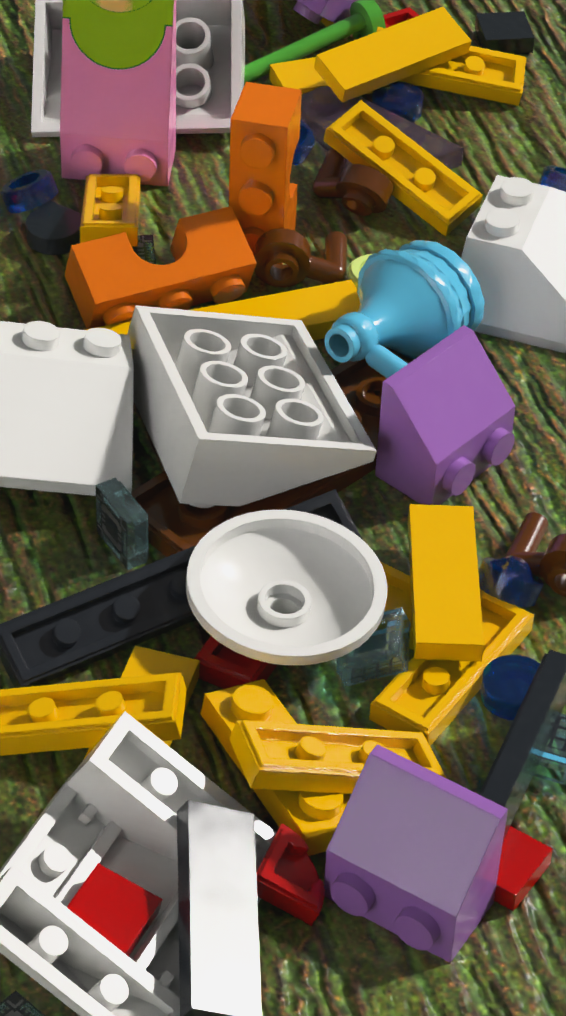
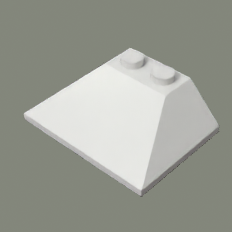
M497 175L466 237L461 259L470 267L480 283L485 301L484 316L475 332L566 353V192L549 186L535 184L521 177L509 178Z
M124 711L54 795L0 869V953L79 1016H180L177 811L187 800L248 813L251 812ZM254 815L257 871L276 832ZM98 863L163 899L158 915L129 957L67 908L70 901Z

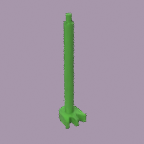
M357 0L350 6L349 17L246 64L244 69V85L246 82H252L269 74L270 64L299 60L350 35H353L354 39H359L375 33L377 27L386 28L384 16L375 0Z

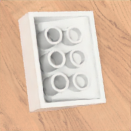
M35 0L32 137H60L63 0ZM176 0V134L230 133L231 117L243 90L245 77V16L243 0Z
M135 305L127 334L130 335L134 366L133 400L179 503L190 504L199 508H210L214 505L240 507L374 461L377 452L302 320Z
M0 321V487L96 496L97 486L105 497L130 499L132 491L134 378L130 335L117 334L106 328H91L89 330L61 328L44 321H32L27 324Z

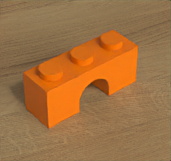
M246 82L230 123L229 206H232L254 255L255 244L264 233L280 228L294 231L296 229L298 184L290 183V174L295 149L300 138L302 90Z
M232 206L180 218L170 247L175 262L166 265H156L141 259L134 252L126 232L71 245L64 276L86 329L131 321L135 305L188 310L191 306L210 301L219 304L227 303L247 292L257 262Z

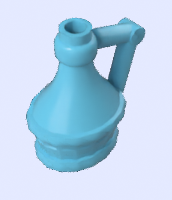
M414 240L409 244L402 245L399 250H381L370 255L359 272L357 293L360 306L358 311L339 317L326 333L324 343L328 354L334 360L344 363L365 359L370 367L384 377L389 378L408 363L385 347L414 360L463 325L475 331L484 316L485 301L480 283L470 267L453 250L438 242Z

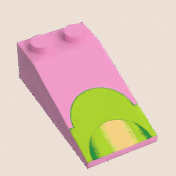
M63 0L60 108L62 178L86 180V176H89V174H138V176H141V185L168 187L176 152V0Z

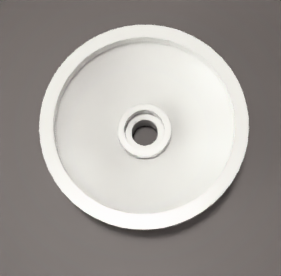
M262 510L231 518L213 528L199 541L190 556L187 567L186 595L190 608L200 625L214 639L227 648L248 658L277 665L318 664L352 652L366 642L375 632L384 615L388 586L383 566L365 541L346 527L332 520L301 511Z

